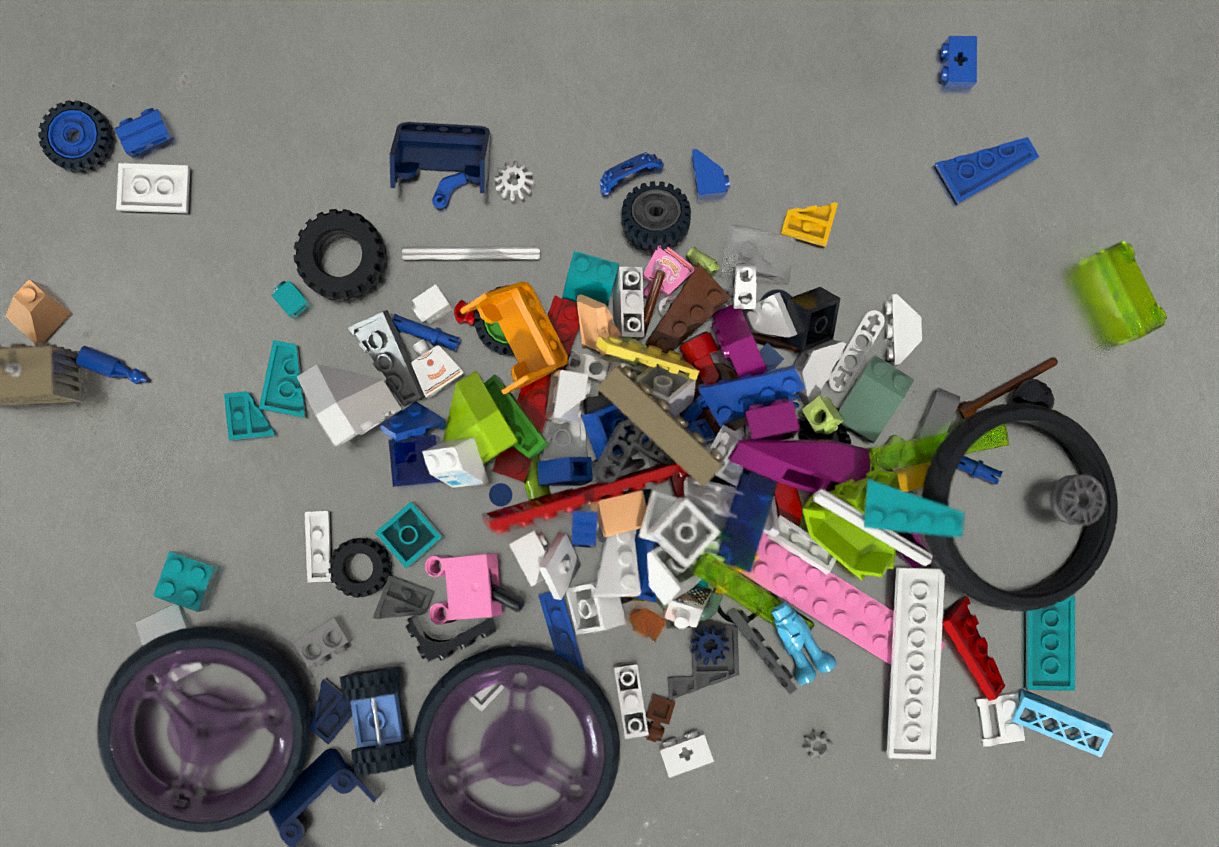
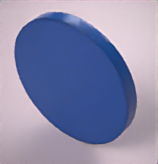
M504 483L495 484L489 491L490 501L496 506L507 505L512 499L511 488Z

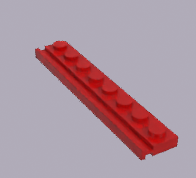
M554 295L547 316L569 359L580 328L578 306L575 302ZM566 365L558 370H565ZM551 373L522 387L517 402L541 434L547 421L545 415ZM511 446L497 456L492 472L525 483L532 460L514 446Z

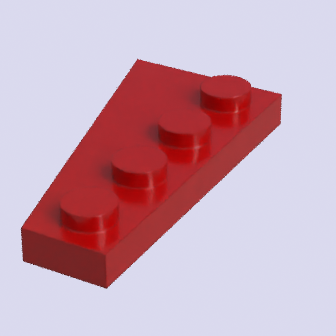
M968 596L958 600L942 624L954 642L957 651L968 665V669L980 685V689L989 701L995 700L1004 689L1005 684L994 658H989L987 654L988 643L985 637H980L976 627L979 622L976 615H971L967 606L971 603Z

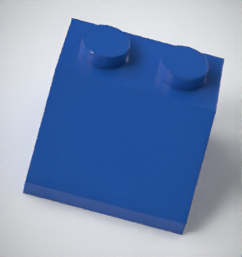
M613 403L581 415L597 460L606 447L616 425L622 420L630 419ZM630 425L624 426L626 434H631L629 430ZM647 435L642 438V444L649 441ZM615 444L612 448L614 456L622 453V448L618 444Z

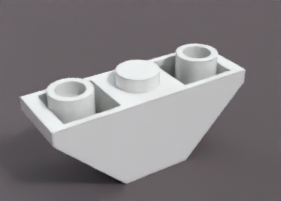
M618 267L613 291V318L621 333V337H644L642 267Z
M892 294L889 300L885 302L886 315L889 314L890 324L886 325V336L890 338L891 347H887V360L891 361L892 366H898L922 341V319L900 296Z
M832 339L800 353L794 365L805 382L806 388L797 392V394H800L799 401L809 404L821 395V389L831 377L834 365L842 357L846 343Z
M638 665L615 667L614 672L625 739L648 736Z

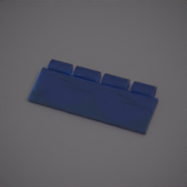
M753 472L750 475L740 474L736 490L744 493V495L734 494L729 513L736 515L737 518L727 517L722 535L730 538V541L721 539L716 556L724 559V564L751 573L778 483L777 481Z

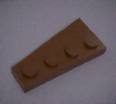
M700 263L697 264L694 272L687 279L676 299L673 300L668 311L645 342L648 347L649 345L658 347L665 353H668L669 350L673 351L731 298Z

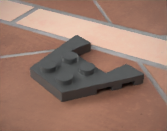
M666 619L667 629L678 628L675 626L674 621ZM712 619L700 621L697 627H686L691 628L692 639L696 640L699 637L694 634V631L697 630L701 635L704 634L702 630L704 625L707 627L708 632H710L711 626L715 625V634L723 629L725 632L720 639L728 637L730 641L722 644V646L729 647L730 651H721L726 657L725 660L716 656L717 665L713 664L712 658H709L708 665H704L705 656L697 661L695 657L700 651L692 653L693 677L668 678L669 700L739 675L738 627ZM709 639V642H704L703 647L706 646V651L716 647L713 639Z

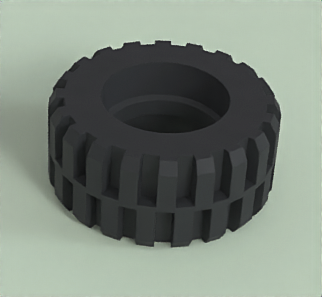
M329 209V213L324 214L320 212L316 214V219L313 221L309 219L305 223L307 227L304 230L300 229L298 233L300 238L294 244L296 255H293L294 263L297 264L296 270L299 276L302 277L303 282L309 288L330 300H355L361 294L366 295L370 292L369 289L373 285L376 286L379 283L378 278L385 271L384 262L387 261L386 247L380 233L361 214L352 213L347 209L342 211ZM338 234L352 236L358 241L362 249V258L358 267L352 273L343 277H335L326 273L319 262V253L323 244L329 238Z

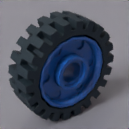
M68 100L65 101V104L60 102L56 104V108L51 107L48 110L50 113L43 116L44 123L40 122L39 128L41 132H38V137L41 139L39 144L48 159L63 169L75 172L90 170V167L95 168L98 166L99 161L103 162L105 153L108 154L110 151L109 145H112V139L110 138L112 131L103 114L90 104L75 100V102ZM79 131V138L72 141V134Z

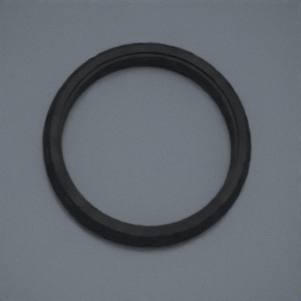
M1015 402L992 406L977 412L962 421V424L957 425L945 437L933 455L931 464L928 466L921 497L949 507L950 488L961 459L980 437L1003 424L1016 421L1038 426L1051 433L1066 446L1075 458L1082 475L1094 477L1102 485L1105 491L1106 505L1100 518L1092 524L1086 525L1080 546L1069 564L1045 584L1018 592H1008L999 589L982 579L972 570L962 557L953 536L924 534L935 562L949 581L955 584L960 591L974 600L996 609L1030 611L1053 606L1057 602L1066 600L1084 587L1094 576L1095 571L1099 569L1108 554L1113 541L1118 516V500L1114 477L1105 455L1096 441L1081 425L1057 410L1031 403Z

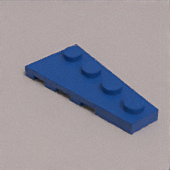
M1026 137L971 154L957 156L946 161L936 162L934 165L956 203L959 204L1038 159L1039 155L1029 138Z

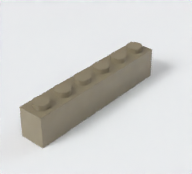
M621 365L616 366L600 383L597 389L702 487L708 484L726 464L722 460L724 456L715 448L711 450L705 444L706 439L697 431L693 433L687 428L688 423L680 415L675 416L669 411L671 407L663 399L657 400L651 394L653 390L644 382L640 384L634 378L635 373L627 366L622 367Z

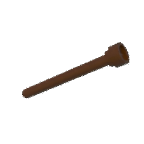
M1052 357L972 402L969 400L968 402L963 401L959 403L956 409L958 414L964 421L977 413V409L1017 388L1023 381L1035 378L1058 364V360Z

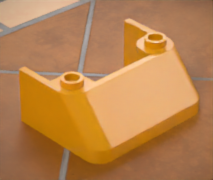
M522 281L484 293L460 309L462 314L478 309L484 321L491 324L498 322L518 361L511 369L514 383L503 389V394L527 386L567 364V353L533 287L529 283Z

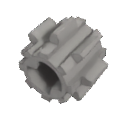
M814 731L813 737H805L808 745L803 748L805 751H811L810 759L819 756V759L823 761V755H832L828 749L833 745V742L827 741V733L824 732L821 736H818V733ZM817 740L824 744L821 751L813 748V744Z

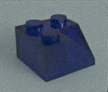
M437 435L409 437L400 441L388 440L393 487L443 483L429 474L422 451L439 443Z

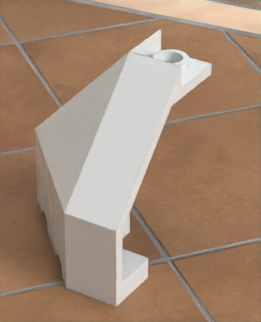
M319 364L314 365L297 376L316 417L333 444L337 447L358 434H365L403 410L388 384L381 379Z

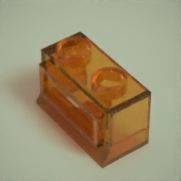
M642 605L639 609L635 607L628 618V621L633 625V630L646 638L650 636L653 643H655L667 623L665 619Z

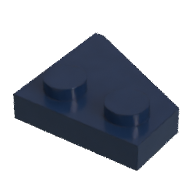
M324 678L321 681L319 697L316 702L315 714L310 730L329 745L353 715L351 702L343 701L342 692Z

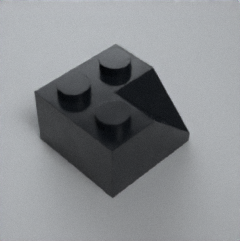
M822 287L788 298L786 308L797 335L781 337V340L801 352L834 338L841 298Z

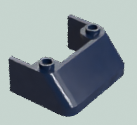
M421 122L400 123L397 126L389 154L390 188L396 187L398 177L410 179L418 174L419 169L465 171V178L473 183H480V193H485L488 178L490 130L487 127L475 125Z
M336 747L326 749L296 778L287 793L268 810L281 839L288 847H308L301 840L304 835V827L296 817L329 785L341 794L349 793L358 786L373 803L381 796L382 793L365 775L358 776L354 774L353 762L340 749Z

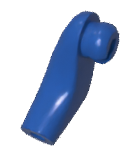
M464 172L444 177L440 181L432 198V203L436 208H444L449 201L451 192L456 187L467 183Z

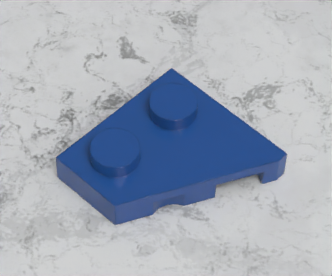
M414 402L380 424L382 432L396 441L426 434L425 429L439 426L440 430L447 427L446 419L418 402Z

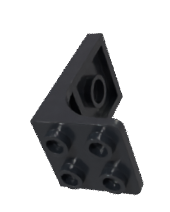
M415 615L407 619L408 625L405 627L410 637H415L418 641L419 646H417V650L421 658H426L430 662L436 658L442 661L455 653L453 649L459 646L461 650L476 642L474 638L479 635L483 639L497 631L495 627L499 622L496 616L491 617L447 640H438L429 636L423 630Z

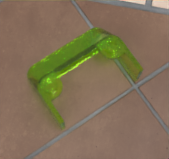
M1124 241L1105 248L1079 262L1080 266H1083L1094 260L1130 333V336L1118 341L1120 345L1138 340L1163 327L1167 319L1164 309L1158 306L1134 258L1135 252L1130 243L1126 244Z

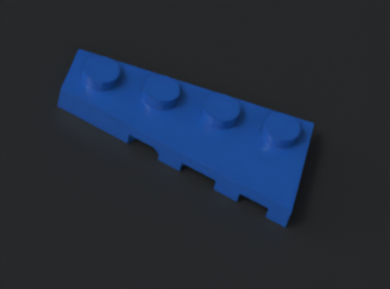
M795 365L764 371V374L754 376L752 374L743 375L742 378L728 381V379L719 380L715 384L707 385V383L698 385V390L719 426L744 416L745 412L749 411L750 406L763 404V407L772 404L773 401L781 400L806 388L805 382Z

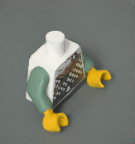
M719 575L714 585L715 592H712L713 589L695 585L690 591L666 605L658 597L657 602L664 609V617L674 621L676 627L684 629L687 626L697 627L700 621H705L716 614L723 598L721 594L728 590L729 579L726 585L721 586L718 583L721 576Z

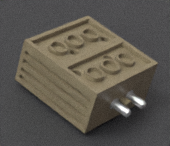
M37 342L35 347L26 346L24 343L10 344L11 348L0 345V405L81 401L80 366L76 364L78 354L72 353L71 349L57 347V345L50 344V342Z

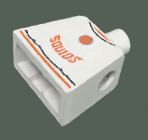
M422 339L412 346L419 357L412 361L411 364L426 398L429 399L465 375L461 368L439 345L430 349L426 341Z

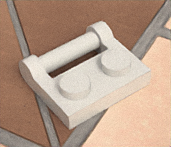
M1018 693L1002 694L997 699L991 701L987 697L976 698V704L980 708L983 728V746L1025 741L1023 726L1012 721L1020 703ZM994 704L999 736H993L989 705Z

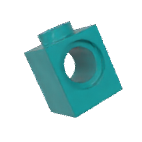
M290 280L279 283L274 288L275 292L271 295L292 319L311 304Z

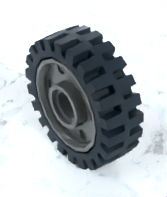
M650 181V186L648 187L646 183H642L640 189L637 186L634 187L632 193L629 192L623 201L621 212L622 227L629 240L632 241L634 239V244L637 246L642 243L643 248L648 249L649 245H652V250H657L659 245H661L662 250L667 249L668 244L673 247L676 245V240L681 242L683 235L686 236L691 221L690 203L687 201L685 193L682 194L678 187L674 190V185L670 183L667 187H665V182L662 181L659 182V186L655 185V181Z

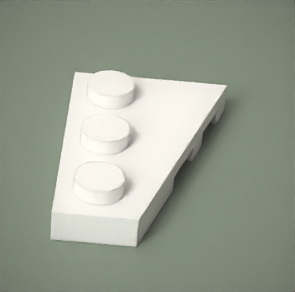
M634 530L606 537L602 551V560L597 573L596 587L592 597L639 596L641 591Z

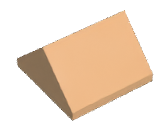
M643 490L623 491L622 495L611 498L603 496L600 497V501L589 504L592 512L598 513L597 522L605 537L640 529L647 508Z

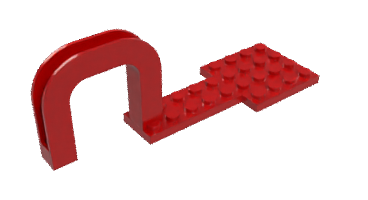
M675 461L672 464H659L616 478L613 482H598L577 489L569 488L481 514L483 523L491 531H496L497 534L510 530V526L518 524L520 527L534 523V518L541 517L543 520L556 517L558 511L564 510L570 513L580 510V505L585 504V502L587 504L600 501V496L606 495L611 498L622 495L624 489L629 488L632 491L643 489L646 487L645 483L648 482L660 484L670 479L674 497L685 498L683 482L686 477H693ZM765 477L770 495L775 496L777 516L781 515L799 527L802 518V505L798 489ZM702 555L703 557H705V558H707V559H709V560H711V561H714V562H717V563H721V564H725V563H724L723 561H721V560H717V559L710 558V557H707V556Z

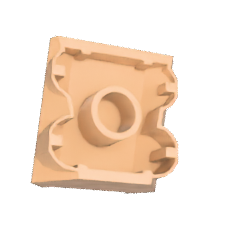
M580 294L577 296L582 348L587 346L600 352L601 356L607 353L596 346L598 337L608 339L609 336H614L620 339L621 333L612 323L613 317L606 304Z

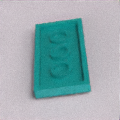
M1070 596L1053 606L1026 611V690L1075 691V596Z

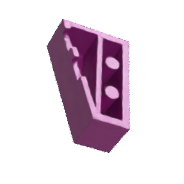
M732 304L716 311L713 314L715 322L711 324L725 358H731L739 378L748 374H752V376L764 374L767 368L742 310L734 309Z

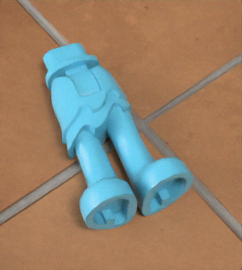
M784 602L772 609L771 613L775 618L773 622L777 625V631L784 644V649L795 660L797 666L795 679L798 684H808L816 677V671L801 650L803 644L820 673L829 672L836 666L837 661L835 657L830 653L823 652L818 647L811 635V629L808 624L797 614L795 609H791L788 602Z

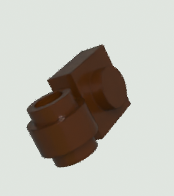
M652 695L646 718L652 719L653 722L651 724L647 723L649 735L644 736L646 740L655 743L656 741L661 742L665 728L661 727V723L669 725L675 701Z

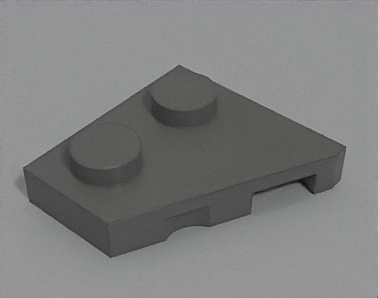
M389 575L373 618L382 619L426 614L433 591Z

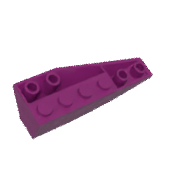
M738 440L728 459L739 466L772 480L816 493L820 489L827 492L836 490L835 485L851 479L857 482L867 478L866 474L870 472L872 451L871 449L833 440Z

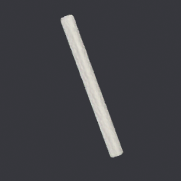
M409 246L402 247L401 256L404 260L539 259L540 247Z
M823 489L815 493V502L923 566L931 563L933 556L928 551L892 530L864 528V513Z

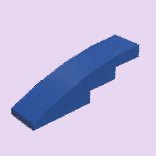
M573 511L572 547L595 548L598 513Z

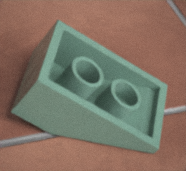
M874 355L865 365L838 410L844 420L841 424L874 444L904 399L914 379Z

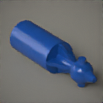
M85 345L78 353L76 359L78 366L110 378L115 376L128 377L134 384L147 381V378L142 375L140 370L137 368L130 370L117 357Z

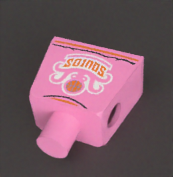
M659 245L643 273V278L649 282L643 290V295L648 298L657 270L666 273L660 292L669 297L690 278L695 267L668 246L667 249L662 250L661 245Z

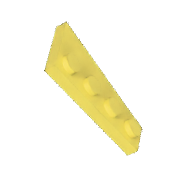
M609 336L608 339L598 337L596 346L607 354L634 362L637 357L639 362L655 368L658 365L668 372L677 375L680 370L688 378L694 380L697 379L699 371L681 358L682 355L678 352L669 350L668 353L662 352V349L651 345L648 348H644L640 343L635 341L624 343L621 339L614 336Z

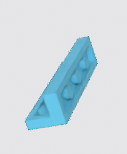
M1021 689L1018 695L1020 703L1012 718L1013 722L1102 757L1113 734L1110 724ZM1025 707L1034 710L1037 716L1030 720L1020 718ZM1053 718L1057 720L1059 726L1047 729L1043 726L1042 721ZM1076 727L1081 735L1070 738L1066 736L1064 730ZM1095 735L1103 738L1098 749L1089 746L1086 739Z

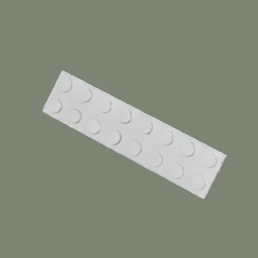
M896 567L887 738L888 758L936 759L945 575L941 569Z

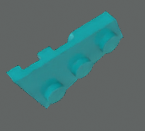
M273 340L259 409L306 418L303 388L297 378L301 374L298 345Z

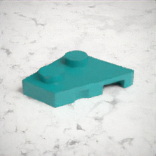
M248 391L224 394L229 441L275 436V432Z

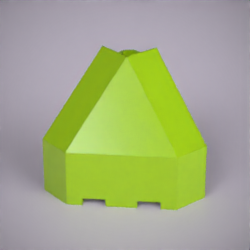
M475 371L456 382L443 442L474 437L484 465L499 456L501 452L518 443V440L500 413L483 380Z
M875 470L867 473V478L857 482L851 479L835 485L836 490L828 493L865 514L868 479L899 490L901 489L897 473ZM815 493L812 494L803 507V513L809 536L861 581L864 580L866 575L883 577L887 569H894L895 548L815 502Z

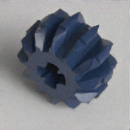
M704 625L702 626L704 634L701 635L699 631H694V634L699 639H690V643L697 645V647L691 648L690 651L691 653L700 651L695 659L699 661L705 656L704 665H708L709 658H712L713 664L717 665L716 656L725 660L726 657L721 651H730L729 647L722 646V644L730 640L728 637L720 639L725 632L723 629L715 634V625L711 626L710 632H708L707 627ZM709 639H713L716 647L706 651V646L703 647L704 642H709Z

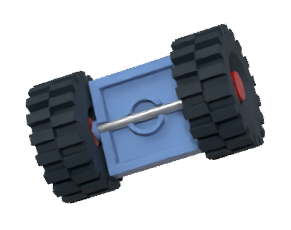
M399 667L380 668L341 676L343 701L351 702L357 748L351 751L354 774L361 776L386 773L412 766L410 740H405L398 698V692L402 691Z

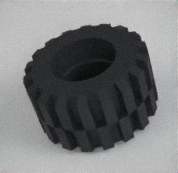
M355 538L341 543L333 551L332 554L334 555L329 560L331 565L328 568V572L332 576L330 578L331 582L336 584L335 588L338 591L344 592V595L353 596L354 598L366 597L382 589L384 583L387 582L388 574L391 572V567H389L390 558L387 557L386 550L381 548L379 543L368 538ZM358 553L367 555L373 564V572L370 578L362 582L353 580L347 572L348 560L351 556Z

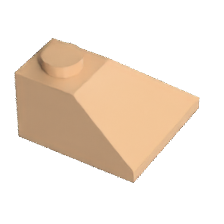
M29 279L13 296L5 317L35 344L37 342H46L72 313L39 283Z

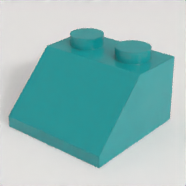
M574 251L562 299L577 303V296L581 294L606 304L608 308L619 263Z

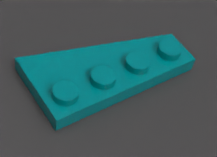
M868 479L864 528L963 537L965 512Z

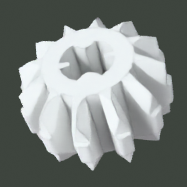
M518 161L513 162V167H510L509 163L505 162L506 170L498 168L497 171L501 176L494 177L495 182L500 183L496 186V190H503L501 194L503 198L507 197L510 193L511 201L515 200V194H518L522 200L524 199L522 191L528 194L531 193V189L528 186L534 185V180L528 178L533 173L532 171L525 172L526 164H522L518 168ZM515 176L516 179L519 177L517 185L509 184L511 177Z

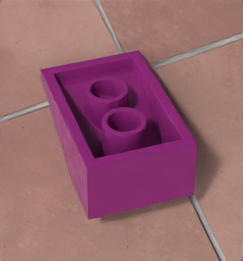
M786 399L773 401V406L763 407V404L750 406L749 411H746L744 414L746 439L787 440L794 438L799 431V425L793 401L787 402Z

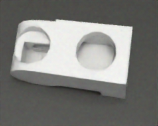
M736 264L733 291L734 309H755L756 264Z
M571 351L565 369L571 372L589 374L588 378L602 382L606 378L611 362Z

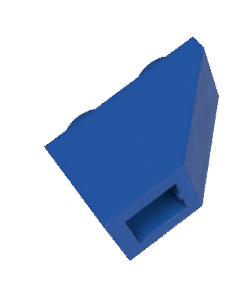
M566 457L537 462L539 486H583L593 481L591 457Z

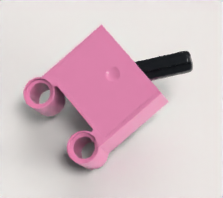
M497 553L453 558L449 555H437L429 557L425 563L426 572L431 577L446 576L448 602L434 604L429 610L430 619L435 624L452 623L458 619L503 615L502 605L520 612L525 605L522 598L500 587ZM439 562H441L442 565L441 571L438 566ZM443 609H444L445 612H446V616H445V617L443 616Z

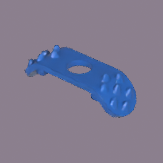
M647 152L639 154L604 172L602 179H600L601 193L608 195L611 188L618 184V180L645 167L648 169L653 167L662 169L665 165L655 154L651 155ZM634 165L628 170H623L626 166Z

